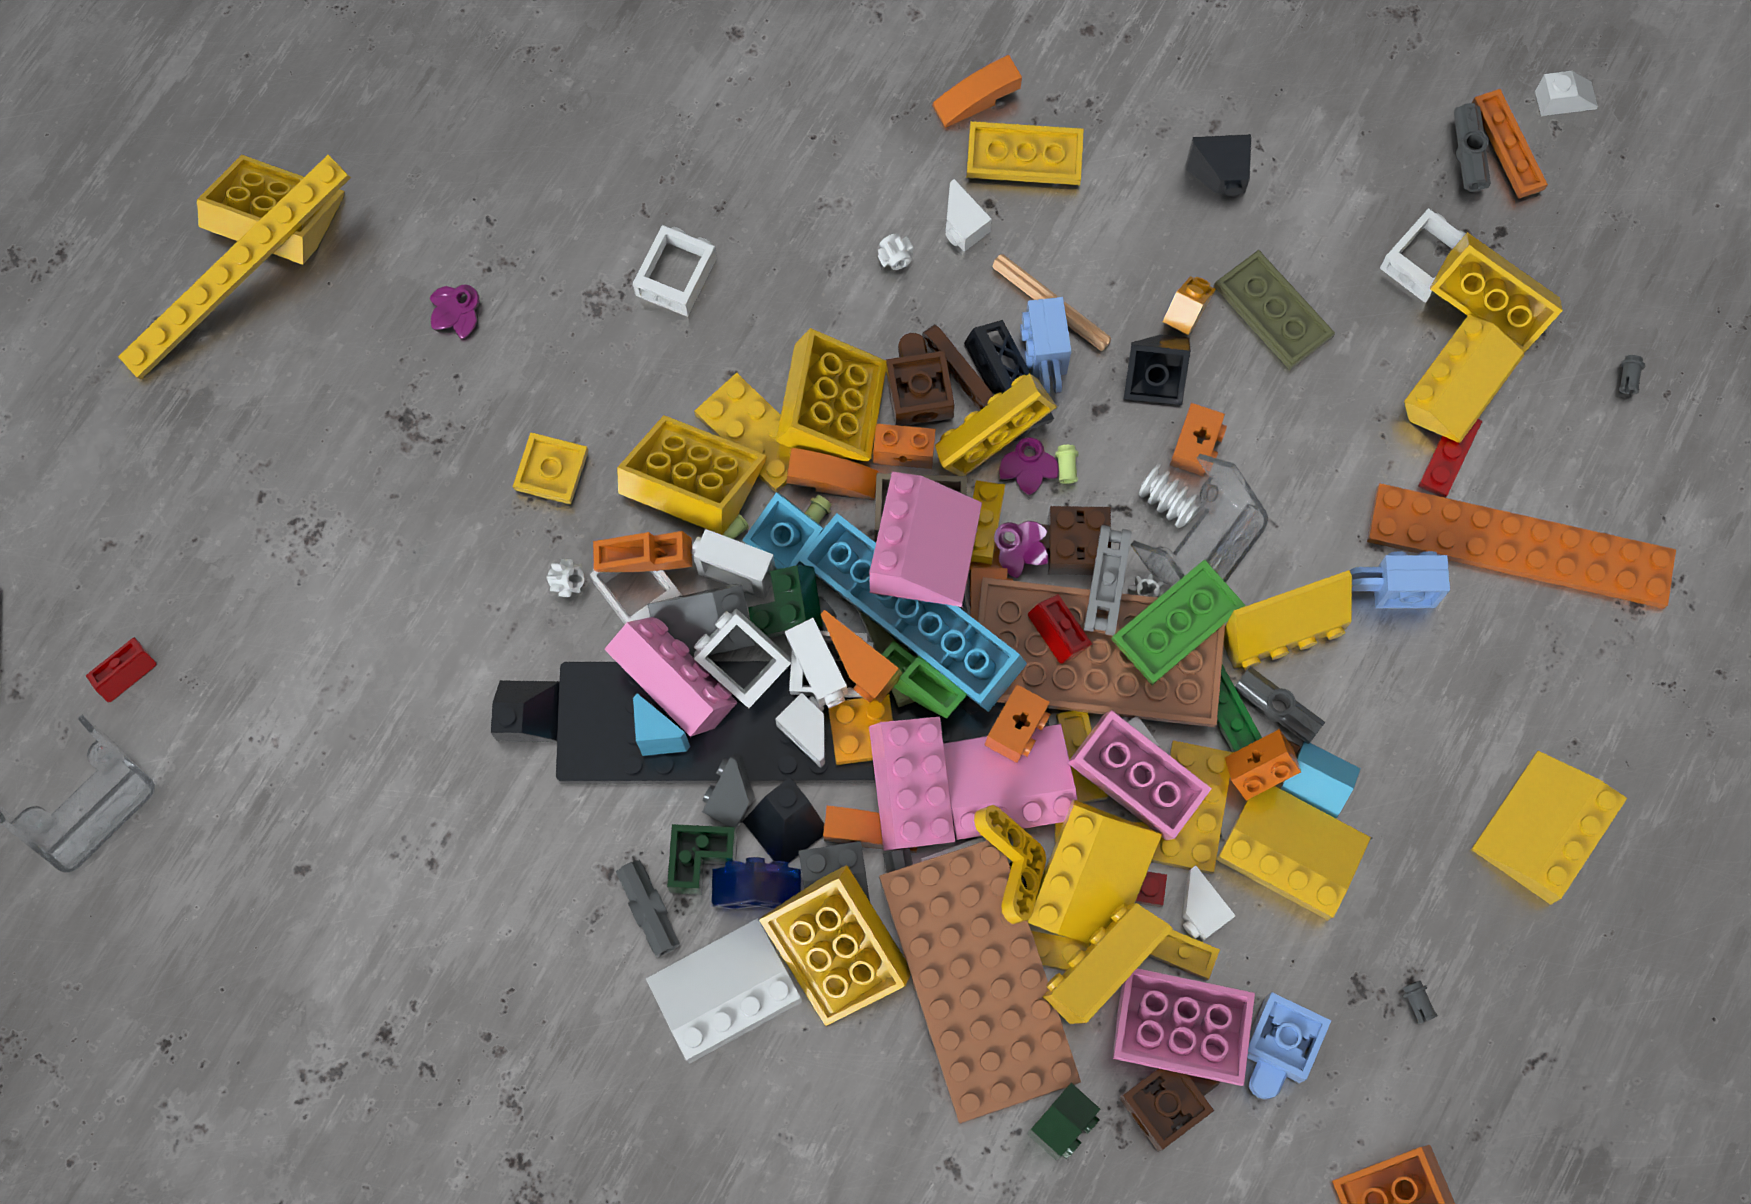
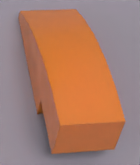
M1007 55L960 81L936 99L932 106L946 128L995 106L996 99L1021 89L1022 76L1010 55Z
M791 448L787 483L814 487L816 492L874 500L876 477L879 471L839 457Z
M683 531L660 535L646 532L593 541L594 571L645 572L693 567L691 553L692 538Z
M827 805L823 833L824 841L839 843L861 841V845L864 848L884 850L879 813ZM917 847L910 848V852L917 853Z

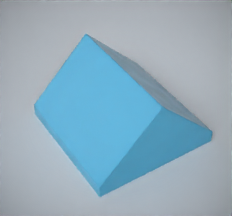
M776 492L742 541L747 545L773 554L777 569L796 565L802 566L803 564L799 561V558L824 528L783 495Z
M638 693L634 696L636 743L642 756L686 752L690 745L685 732Z
M1303 742L1302 748L1297 755L1301 773L1285 780L1280 789L1337 819L1355 787L1361 768L1312 743L1307 744Z

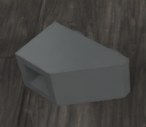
M735 753L730 759L726 757L723 759L716 773L720 776L716 786L710 785L702 800L706 803L702 811L703 813L729 827H735V829L741 825L755 798L742 755Z

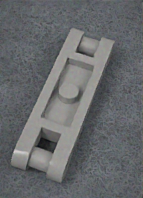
M1101 525L1084 630L1093 632L1094 629L1105 631L1106 635L1114 636L1132 530L1122 529L1121 532L1110 530L1111 526ZM1108 542L1119 543V549L1108 548ZM1097 609L1109 611L1108 618L1096 617Z

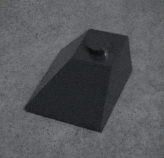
M1251 134L1193 137L1185 164L1186 170L1216 194L1235 196L1245 193L1250 180Z
M1157 335L1131 342L1124 399L1182 405L1191 352L1189 338Z
M500 680L492 704L491 734L496 741L557 742L559 681Z
M791 777L768 793L742 821L780 870L799 857L800 850L809 849L822 839L824 833V822Z

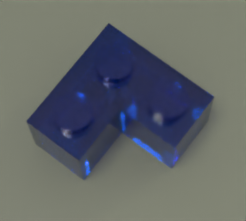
M749 857L746 858V863L728 861L725 862V867L712 869L711 907L731 910L751 907L775 909L801 892V869L788 867V862L773 861L768 864L765 863V858Z

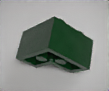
M796 565L770 571L775 601L748 607L750 621L769 638L786 635L785 631L811 618H814L818 628L823 627L815 571L812 566Z
M672 824L667 888L670 893L702 895L704 864L735 865L737 844L735 827Z
M1071 1082L1027 1134L1055 1160L1061 1156L1067 1159L1082 1143L1077 1139L1082 1131L1088 1134L1100 1121L1096 1114L1101 1109Z

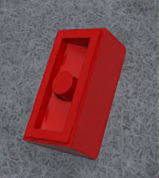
M1059 594L1038 603L1028 613L1029 619L1060 664L1068 661L1092 645Z
M134 637L90 671L86 677L99 695L107 702H112L157 664Z

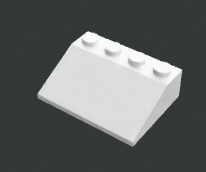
M758 918L646 978L666 1022L689 1064L802 1003L800 995Z

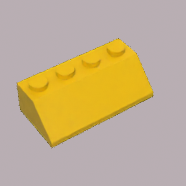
M1468 232L1447 255L1430 286V290L1467 316L1470 314L1495 324L1524 353L1563 311L1559 296Z
M1469 314L1405 399L1404 403L1409 422L1461 443L1522 360L1524 352L1495 324Z
M1030 373L1019 376L1012 382L1011 388L1003 394L998 393L991 397L987 402L988 405L980 411H974L966 416L962 425L956 429L946 431L940 437L941 440L935 444L943 468L958 476H966L1056 409V404L1040 381Z
M1137 903L1127 906L1122 904L1110 916L1113 921L1106 929L1103 927L1099 928L1090 937L1089 941L1092 944L1084 952L1079 950L1068 961L1070 967L1063 975L1060 973L1056 974L1047 983L1046 987L1049 990L1043 997L1069 1024L1087 1023L1173 928Z

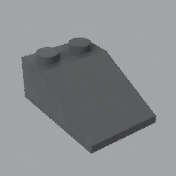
M740 584L727 585L647 604L650 617L657 618L665 623L668 627L667 632L674 639L682 641L689 648V654L693 658L696 651L694 645L704 634L710 636L718 628L715 626V623L726 611L731 614L737 608L749 619L743 587ZM736 625L708 655L753 646L755 643L747 633Z
M861 841L799 851L804 889L822 877L847 865L870 901Z

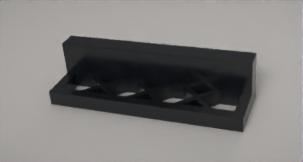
M1003 320L975 327L966 338L964 344L984 383L994 395L998 393L1003 394L1012 387L1011 384L1016 378L1030 373ZM998 331L1003 340L1002 344L991 341L987 333ZM1002 355L1013 359L1016 365L1014 370L1003 364L1001 360ZM1052 413L1047 414L1015 438L1014 441L1024 439L1032 428L1051 423L1054 420Z

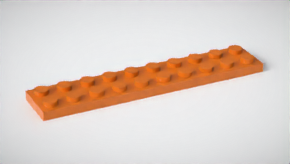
M1379 483L1376 489L1367 542L1418 554L1433 551L1437 552V555H1447L1449 561L1663 609L1669 603L1676 549L1381 483Z

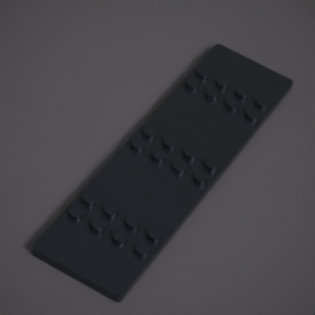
M770 661L713 662L744 689ZM835 661L847 688H854L856 684L850 679L843 662ZM563 662L560 666L556 778L562 784L717 783L720 776L716 773L725 757L730 759L735 753L742 755L750 783H783L789 777L795 783H876L873 760L836 765L827 705L823 706L824 710L822 711L825 720V764L821 768L777 727L775 719L799 696L791 695L789 691L791 664L750 708L732 694L737 704L715 729L691 737L685 732L690 745L686 752L642 756L636 743L633 698L637 693L681 730L683 729L617 662ZM804 675V685L810 686ZM892 690L888 693L893 721L940 717L943 743L988 736L1006 704L996 702L988 712L974 700L969 699V696H966L952 714L945 718L916 702L898 707ZM845 698V700L858 699V698ZM1019 720L1015 728L1020 730L1025 723Z

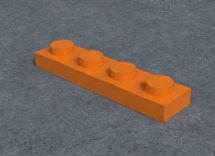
M1501 89L1474 97L1472 103L1480 106L1483 127L1518 199L1545 190L1548 184Z

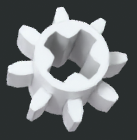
M891 234L880 242L881 248L877 251L879 253L878 258L883 267L890 264L893 270H899L911 262L912 258L910 255L913 254L912 249L914 247L907 236L901 239L898 234Z
M561 559L560 564L552 563V568L547 575L548 583L551 586L550 591L559 592L561 597H570L571 592L580 593V588L585 580L584 573L581 570L582 566L573 564L571 559Z
M1152 574L1143 580L1137 576L1135 578V585L1137 587L1129 586L1127 593L1142 596L1141 592L1143 590L1145 593L1151 592V597L1159 598L1164 594L1159 593L1164 583L1154 581Z

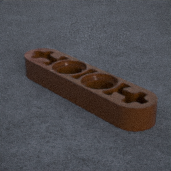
M935 324L922 332V336L932 352L945 351L949 374L980 411L987 406L988 400L994 394L945 333Z

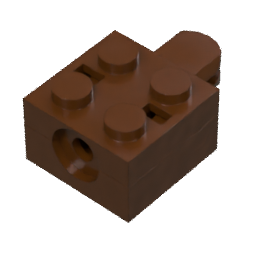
M917 333L905 334L898 344L899 358L886 359V376L895 425L906 426L954 418L955 404L945 351L928 353L926 342L922 335Z
M1050 506L1048 524H1041L1047 529V533L1040 540L1048 553V575H1093L1101 525L1111 526V507ZM1108 542V548H1111V542Z
M1158 1068L1119 1099L1159 1152L1215 1111L1204 1096L1217 1087L1220 1081ZM1152 1082V1085L1146 1088V1086ZM1181 1123L1183 1124L1179 1129H1176Z

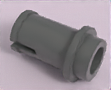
M1627 355L1625 360L1621 362L1623 373L1619 391L1624 394H1630L1632 389L1633 394H1638L1641 370L1645 368V363L1641 356Z
M1421 980L1403 987L1405 991L1403 997L1408 998L1418 1024L1438 1016L1425 991L1427 985L1423 986Z

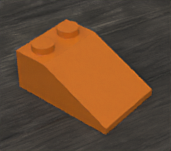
M824 610L820 615L850 679L856 684L853 690L869 703L873 699L881 703L898 682L899 677L903 674L902 671Z
M1431 1145L1416 1148L1332 1181L1341 1204H1455Z

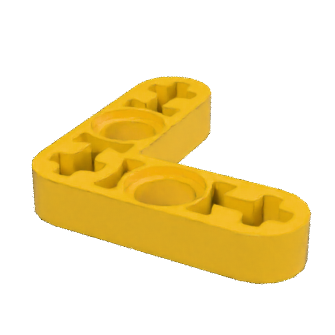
M990 805L981 808L974 815L977 831L1013 862L1002 900V913L1011 924L1026 921L1033 914L1046 864L1045 850L1036 839L999 807ZM1008 832L1011 834V837L1013 839V846L1010 844V841L1008 839ZM1021 875L1026 880L1027 889H1025L1022 883Z

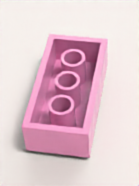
M650 617L627 622L606 646L605 650L690 737L715 729L737 704V701L732 697V693L720 682H717L707 670L694 660L689 654V648L682 641L674 639L667 632L668 627L661 620Z
M1112 710L1103 715L1068 761L1069 765L1148 827L1162 833L1161 837L1165 840L1175 839L1212 789Z
M940 717L880 722L869 726L884 851L955 842Z

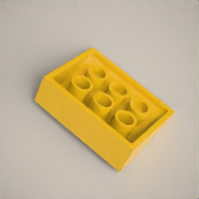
M241 154L197 199L198 225L200 228L238 241L304 177ZM339 189L272 254L303 265L317 250L345 196V191Z
M810 328L794 345L776 442L790 448L818 452L839 458L869 461L872 454L884 385L886 360Z
M663 415L617 467L618 493L723 535L737 518L767 460V455Z
M1350 570L1234 610L1225 626L1223 643L1233 669L1243 666L1244 670H1247L1250 666L1253 668L1261 663L1260 660L1271 656L1272 660L1279 659L1289 654L1288 650L1298 646L1300 650H1304L1316 645L1318 639L1327 637L1328 640H1332L1346 633L1345 630L1352 622V575Z
M1537 751L1471 850L1551 905L1562 899L1627 798L1600 779Z
M1273 786L1246 801L1216 860L1320 917L1330 920L1335 916L1351 884L1371 837Z
M1073 799L1042 876L1033 914L1027 923L1061 936L1092 944L1089 941L1090 937L1099 928L1103 927L1106 929L1113 921L1110 916L1122 904L1125 906L1135 904L1162 833Z
M847 865L817 880L759 919L825 1026L905 987L911 976L906 959Z

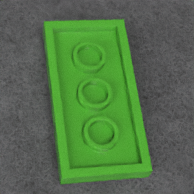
M1204 559L1112 636L1111 639L1148 682L1153 685L1228 622L1234 610L1246 605Z

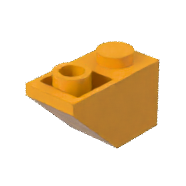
M1190 276L1176 292L1162 322L1189 335L1199 321L1216 289L1211 287L1207 280Z

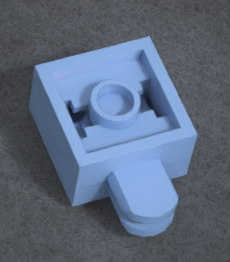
M1063 297L1029 300L1026 312H1022V324H1020L1022 342L1026 341L1024 361L1027 367L1031 368V374L1036 378L1040 377L1041 384L1048 394H1050L1049 376L1052 377L1054 392L1061 393V375L1067 374L1071 356Z
M1402 551L1391 552L1384 557L1378 567H1355L1350 570L1352 575V591H1374L1375 608H1436L1450 591L1447 555H1437V552L1433 551L1422 552L1419 555H1407L1406 552Z
M1273 992L1268 994L1250 1031L1247 1058L1257 1063L1249 1081V1088L1252 1093L1261 1099H1271L1280 1093L1286 1077L1298 1083L1307 1080L1332 1020Z

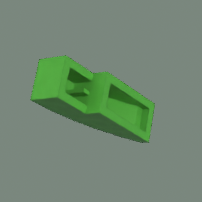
M895 641L882 653L885 658L897 666L903 673L894 688L932 712L948 718L967 696L963 690L920 656L917 658L913 657Z

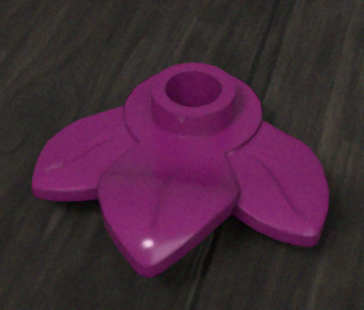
M460 285L456 288L444 286L434 291L430 296V300L437 307L431 315L432 329L442 330L453 326L457 335L461 339H465L473 331L477 323L475 312L479 305L477 290L470 285ZM467 294V301L461 303L462 295Z
M1028 437L1018 442L1015 451L1003 457L999 467V477L1003 480L1016 478L1019 488L1025 494L1032 495L1039 489L1043 477L1048 479L1058 477V463L1053 456L1045 452L1044 446L1039 440ZM1031 449L1035 452V455L1028 457L1024 452Z
M1026 521L1019 525L1013 522H1006L1001 524L995 531L994 541L1000 549L999 562L1003 568H1007V573L1015 578L1021 575L1025 563L1031 565H1045L1048 563L1047 549L1040 541L1046 535L1047 529L1038 522ZM1005 533H1013L1015 540H1006Z

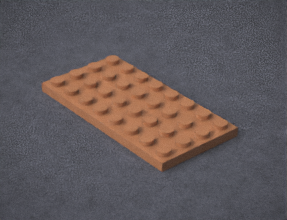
M983 577L978 622L1018 652L1027 662L1025 668L997 702L1006 703L1017 684L1049 701L1048 708L1095 714H1105L1112 710L1121 717H1139L1146 720L1216 727L1225 624L1156 683L1151 685L1112 641V635H1106L1105 631L1094 629L1093 632L1084 630L1090 590ZM1122 593L1115 634L1157 600L1158 597ZM1057 594L1060 595L1092 643L1090 647L1062 664L1058 662L1028 617V613L1038 603ZM1097 609L1096 617L1107 619L1109 611Z
M988 840L879 876L959 1124L1066 1088L1071 1082L1074 1085L1081 1083L1059 1013L1043 997L1049 990L1046 987L1048 980L1029 923H1027L1028 920L1011 924L1002 913V900L1011 869L1007 857Z

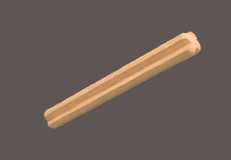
M1000 254L994 260L993 268L1032 299L1039 300L1058 297L1004 254ZM1064 301L1067 325L1098 350L1103 351L1111 342V337Z

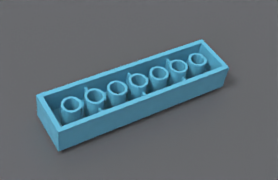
M836 513L799 558V561L804 566L814 567L815 575L915 655L923 658L963 690L967 696L989 712L1025 668L1027 662L1018 652L958 606L870 593L869 573L876 543Z

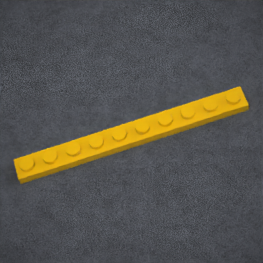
M328 154L132 342L118 358L137 378H144L351 177Z

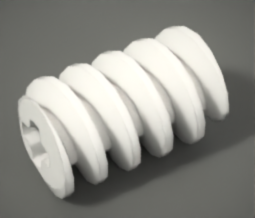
M1159 463L1142 482L1139 496L1144 498L1150 494L1148 504L1154 505L1159 502L1157 511L1163 513L1168 510L1166 518L1169 521L1178 517L1175 525L1177 528H1181L1195 518L1206 501L1196 505L1195 502L1198 497L1196 493L1187 498L1186 494L1189 487L1185 486L1178 490L1177 486L1180 481L1178 478L1169 483L1170 471L1162 475L1158 474L1161 467Z

